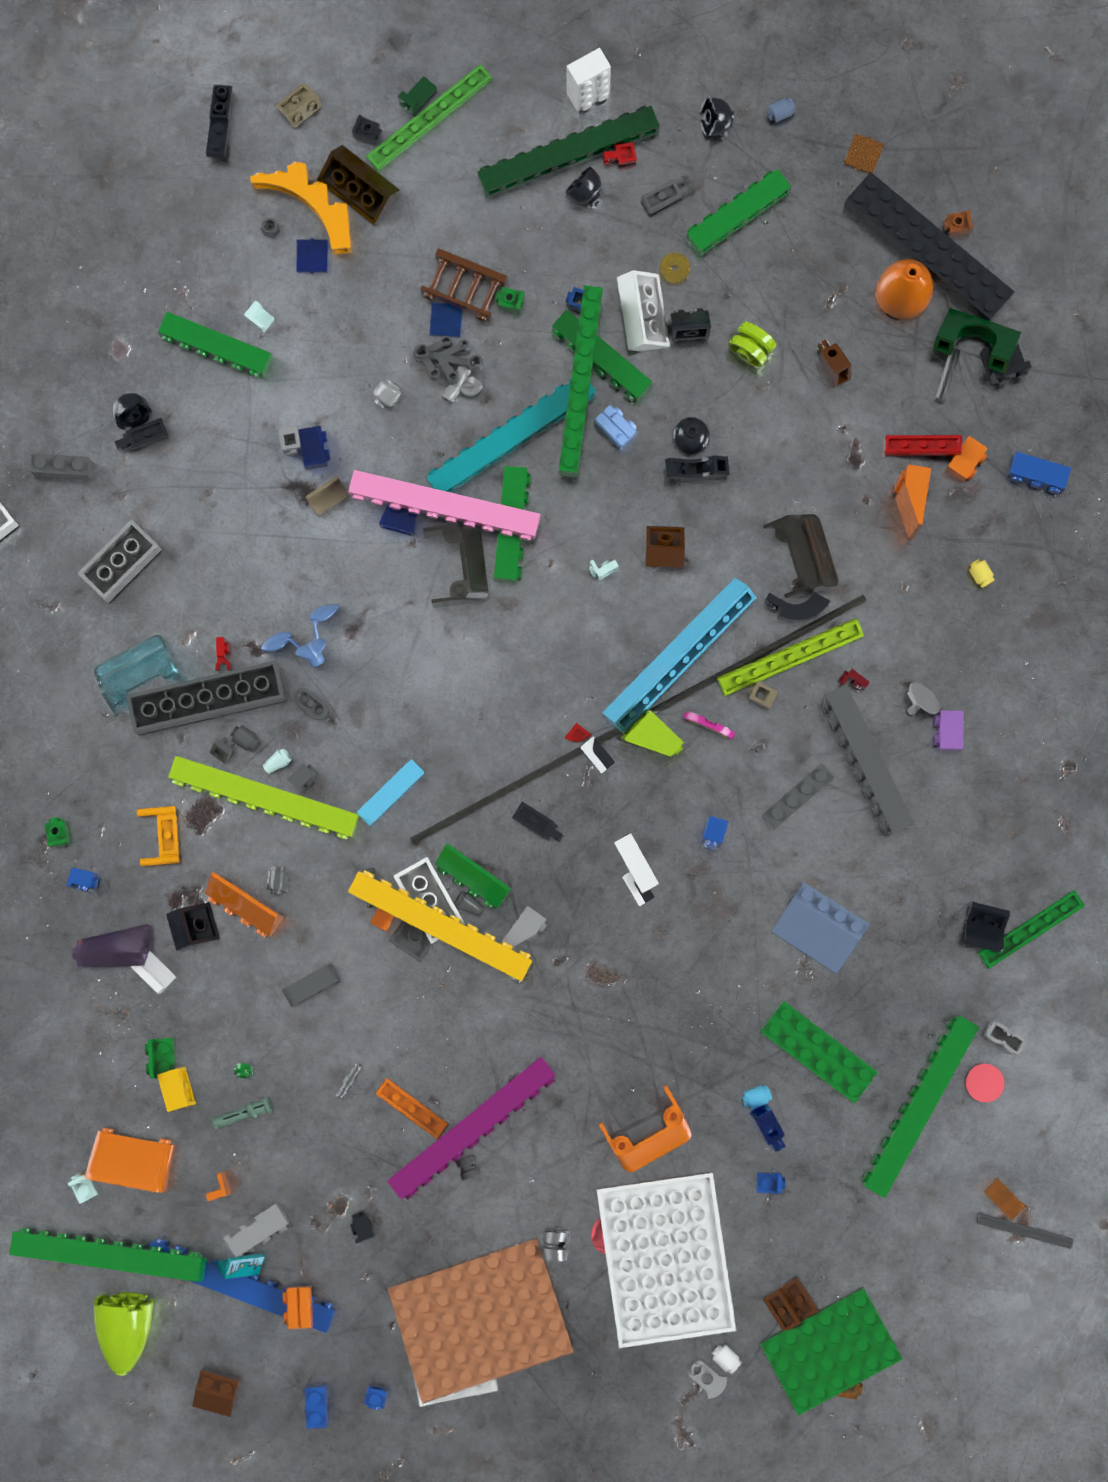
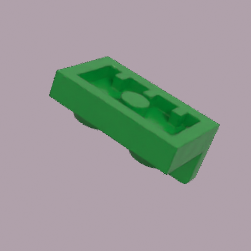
M174 1038L148 1039V1044H145V1054L149 1057V1063H146V1074L150 1076V1079L158 1078V1074L175 1069Z

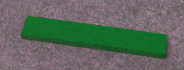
M1073 890L1005 934L1002 952L982 949L978 952V955L987 969H990L1085 907L1076 891Z

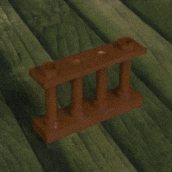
M438 248L435 257L439 264L429 288L423 285L420 288L423 297L431 301L434 299L473 314L480 321L485 322L487 320L491 322L492 313L488 312L497 288H500V286L506 287L508 276ZM449 265L454 267L456 272L445 295L436 291L445 267ZM469 273L472 275L473 280L464 301L453 298L462 275ZM484 279L489 281L491 285L480 309L470 304L480 281Z

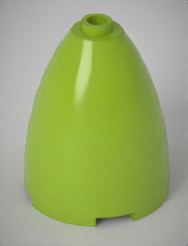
M120 1292V1294L108 1297V1294L105 1293L94 1298V1322L98 1343L105 1361L116 1375H127V1372L132 1370L147 1342L153 1317L154 1299H147L148 1295Z

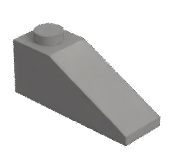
M527 906L502 942L504 941L515 947L536 936L537 933L542 934L547 927V924H545L547 919Z

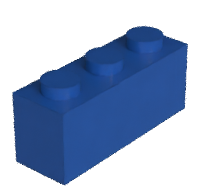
M1016 451L1013 455L1007 477L1012 478L1011 480L1017 483L1026 482L1033 488L1040 489L1043 487L1048 489L1050 493L1059 494L1066 489L1071 467Z
M709 816L700 843H703L705 848L711 850L719 848L723 843L729 821Z

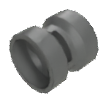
M474 1155L456 1161L457 1167L461 1168L460 1176L462 1180L480 1174L479 1169L474 1165Z

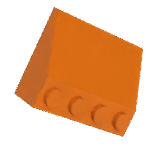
M908 464L906 469L902 470L899 478H897L893 493H896V502L908 539L912 540L923 524L931 468Z
M215 872L211 873L205 894L209 896L207 900L216 906L220 903L225 907L223 909L231 916L234 914L241 917L239 921L249 927L252 924L257 928L255 932L261 936L266 937L268 935L272 937L284 917Z

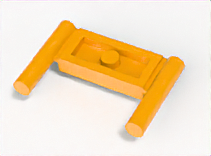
M176 806L137 809L138 817L157 815L159 857L140 859V866L180 863Z

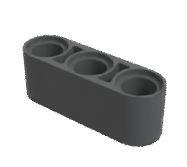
M332 963L289 985L282 991L290 1006L293 1007L340 981V978Z

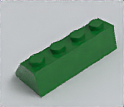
M448 843L435 862V865L438 866L437 871L444 876L448 873L454 877L452 881L460 887L462 885L468 887V893L475 898L478 896L482 897L485 900L483 903L491 909L494 907L499 909L511 892L509 886Z

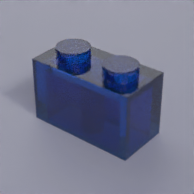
M321 426L298 429L305 470L328 467L327 461L331 459L329 449L325 450L324 443L328 442L326 431H322Z

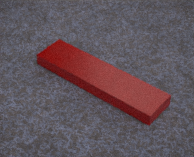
M886 435L885 455H962L963 437L962 435Z

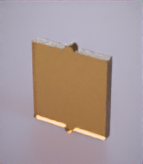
M855 133L844 164L856 168L857 171L862 170L867 173H873L884 143Z

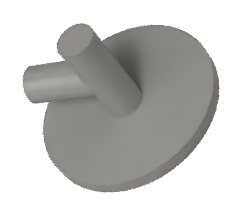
M920 683L910 685L909 692L907 693L913 704L907 710L910 715H914L920 708L930 714H937L940 711V703L932 691Z

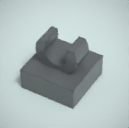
M226 737L222 738V740L218 738L210 750V753L224 764L230 759L235 746L234 743L231 746L226 745Z

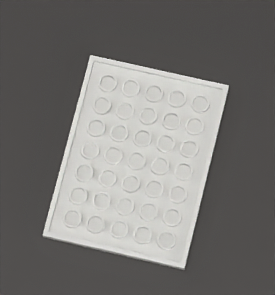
M713 1173L596 1189L619 1348L736 1331Z

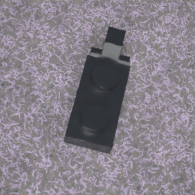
M158 418L127 430L126 433L122 434V439L114 442L118 451L128 448V451L169 436L162 418Z
M521 802L512 816V819L544 839L549 840L552 837L560 842L564 836L556 830L558 825L554 821L524 802Z

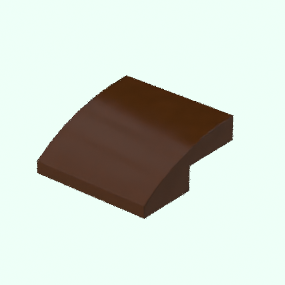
M798 1276L763 1299L783 1331L791 1330L801 1324L803 1320L819 1311V1308Z

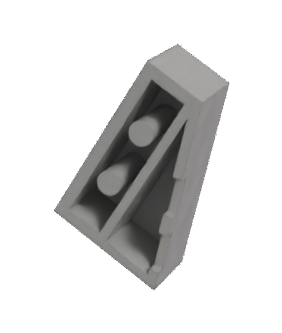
M276 1203L225 1236L224 1240L235 1257L241 1254L247 1256L255 1251L253 1247L258 1243L262 1246L272 1240L270 1235L275 1232L279 1235L287 1230L286 1225L290 1221L280 1205Z

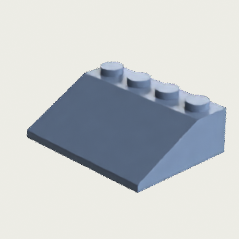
M803 882L773 928L772 933L837 974L870 924Z

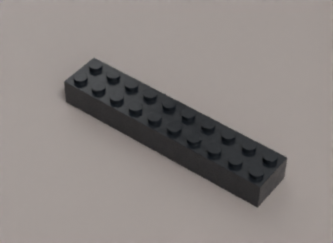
M872 172L865 177L846 199L845 208L905 258L914 259L924 264L929 270L932 280L976 317L992 321L1015 293V291Z

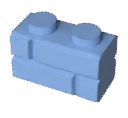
M609 405L594 420V425L619 450H622L636 436L637 431L635 429L637 427L631 420L626 421L622 417L623 413L619 408H613Z

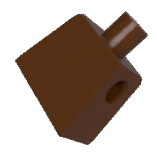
M827 340L821 341L817 345L820 350V364L835 388L851 379L852 365L837 343L830 346Z

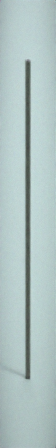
M861 595L649 710L656 715L717 682V677L762 658L866 602L865 596ZM615 727L596 739L602 744L622 732ZM581 746L410 838L412 844H416L583 754Z

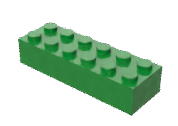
M785 1001L780 1003L759 1032L851 1103L855 1104L878 1073Z

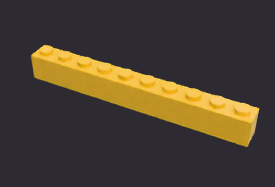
M366 870L363 873L358 871L348 893L521 982L523 981L532 963V960L529 959L531 955L521 950L519 953L513 951V946L504 941L502 944L495 941L496 937L485 933V935L478 933V928L469 923L467 927L460 923L461 919L450 915V917L443 915L444 911L436 906H433L432 909L425 905L426 901L418 897L415 900L408 897L409 893L401 888L398 891L391 888V883L383 879L380 882L373 879L375 875Z

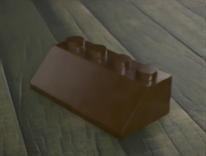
M344 145L330 152L317 178V181L327 184V188L373 225L377 224L393 205L400 192V189Z

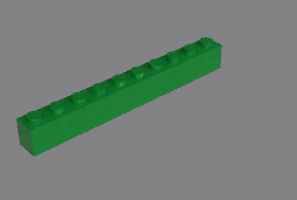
M584 285L558 470L561 476L578 477L603 295L602 287Z
M960 1015L950 1019L947 1025L949 1030L946 1035L942 1034L937 1043L940 1045L936 1052L933 1051L930 1055L928 1068H924L920 1073L919 1078L921 1080L918 1086L914 1085L909 1095L912 1097L908 1103L905 1102L900 1110L902 1113L899 1120L895 1119L890 1128L893 1130L889 1137L886 1136L881 1144L883 1149L880 1155L878 1153L875 1155L871 1163L873 1164L871 1171L867 1170L863 1176L862 1181L864 1184L862 1186L883 1198H886L979 1029V1026Z
M20 1228V1231H13L9 1255L194 1282H201L204 1279L207 1257H201L200 1252L189 1251V1255L182 1254V1250L170 1249V1252L163 1251V1247L151 1246V1249H145L143 1244L132 1243L131 1247L125 1246V1242L113 1241V1244L106 1243V1239L101 1238L88 1241L86 1236L76 1235V1239L69 1238V1234L57 1233V1236L50 1235V1231L44 1230L32 1233L30 1228Z

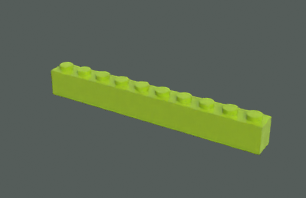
M175 756L168 778L173 780L172 784L181 787L187 784L191 786V790L200 793L202 790L209 792V796L220 798L221 795L227 797L226 801L238 804V801L246 803V808L256 810L258 807L264 809L263 813L274 816L275 813L282 815L281 819L289 822L295 819L300 821L299 825L308 828L314 825L318 827L320 832L329 834V831L337 833L336 837L345 840L348 837L353 838L360 817L358 814L179 756Z

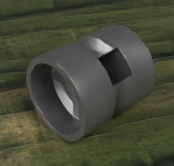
M544 1231L543 1243L546 1246L542 1248V1259L567 1261L565 1245L568 1244L569 1233Z

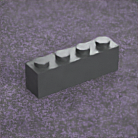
M821 763L765 811L762 816L775 830L835 777Z

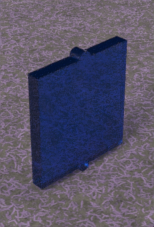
M314 238L297 239L296 272H310L311 274H314V272H328V240Z
M432 303L429 335L460 337L462 309L447 303Z

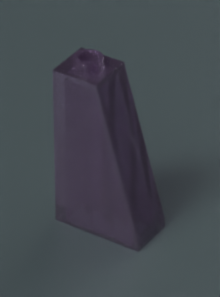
M149 924L80 939L77 941L76 947L73 948L72 957L76 960L78 968L145 966L153 935Z

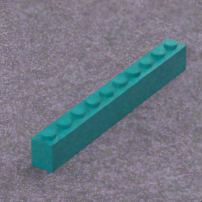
M571 379L565 386L561 384L556 387L554 393L550 396L544 395L538 400L539 403L533 407L532 405L526 407L518 417L515 415L508 419L507 424L503 427L498 426L491 431L492 434L485 438L483 436L479 438L471 448L466 447L461 450L460 455L456 458L451 457L447 459L441 468L438 469L436 467L428 473L429 476L426 477L430 486L441 491H454L564 418L567 412ZM591 382L588 401L594 398L597 393Z

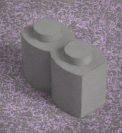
M989 1022L983 1033V1036L988 1041L1000 1044L1001 1048L1010 1054H1021L1027 1044L1021 1035L1010 1032L1006 1026L998 1022Z

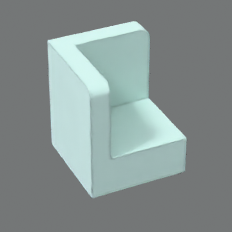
M256 300L244 314L246 321L262 333L274 321V317L266 312Z

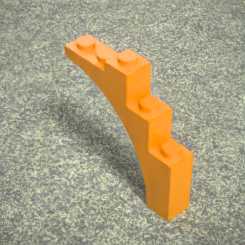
M294 162L292 165H287L288 172L286 173L284 171H275L274 174L259 172L250 176L253 189L280 191L306 204L325 226L330 238L333 255L352 253L347 204L335 202L329 205L327 184L314 182L312 185H309L306 164Z

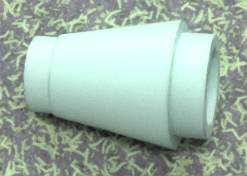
M284 748L278 749L262 766L270 774L288 766L292 758Z

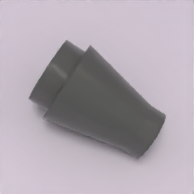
M464 891L460 892L454 902L457 908L479 916L484 908L474 897Z

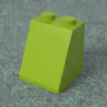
M646 710L620 737L624 741L668 756L679 754L683 749L681 745L684 743L651 710Z

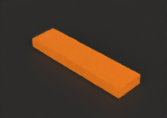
M388 1078L384 1080L375 1093L437 1140L449 1125L448 1122Z

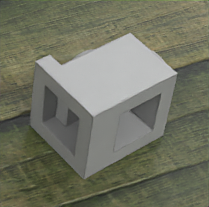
M298 426L278 428L283 453H287L288 456L297 455L298 451L302 450ZM290 440H294V441H295L294 444L288 445V442H289Z

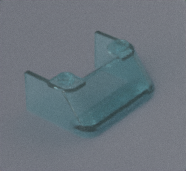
M154 635L99 664L94 669L101 694L115 717L119 716L116 706H121L127 701V692L161 675L164 679H172L177 675L181 683L184 681L180 669L161 635Z

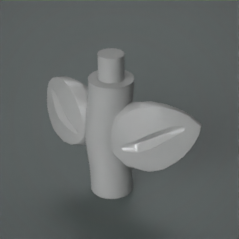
M440 363L435 366L441 373V378L438 380L439 383L447 386L441 397L449 403H453L460 392L465 396H474L483 387L476 377H468L471 372L469 367L459 365L456 370L451 366L452 370L459 377L458 383L452 385L449 384L447 375Z

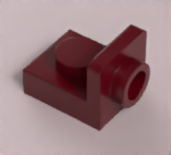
M851 669L849 672L844 671L839 678L841 683L838 686L842 687L849 679L851 681L850 684L855 689H862L864 691L870 682L854 669Z

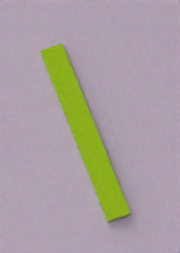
M854 618L717 677L723 695L727 696L758 681L864 637L858 619Z

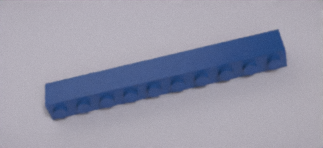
M161 1238L152 1240L148 1248L151 1249V1246L163 1247V1251L170 1252V1249L182 1250V1254L189 1255V1252H186L187 1248L180 1245L170 1246L168 1245L169 1241ZM206 1259L203 1281H190L284 1317V1312H287V1304H283V1292H286L287 1287L285 1289L280 1288L278 1283L272 1280H267V1282L259 1280L260 1276L258 1275L224 1279L216 1267L217 1259H212V1261ZM312 1296V1328L327 1333L336 1309L333 1308V1304L322 1300V1303L314 1301L315 1297Z

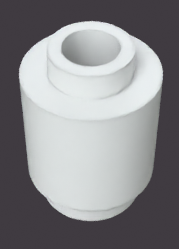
M726 1344L723 1346L718 1345L712 1352L714 1355L712 1359L725 1372L728 1371L730 1374L742 1363L739 1357Z

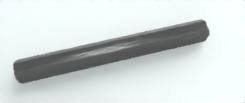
M982 1213L979 1214L977 1223L1068 1249H1071L1073 1246V1239Z

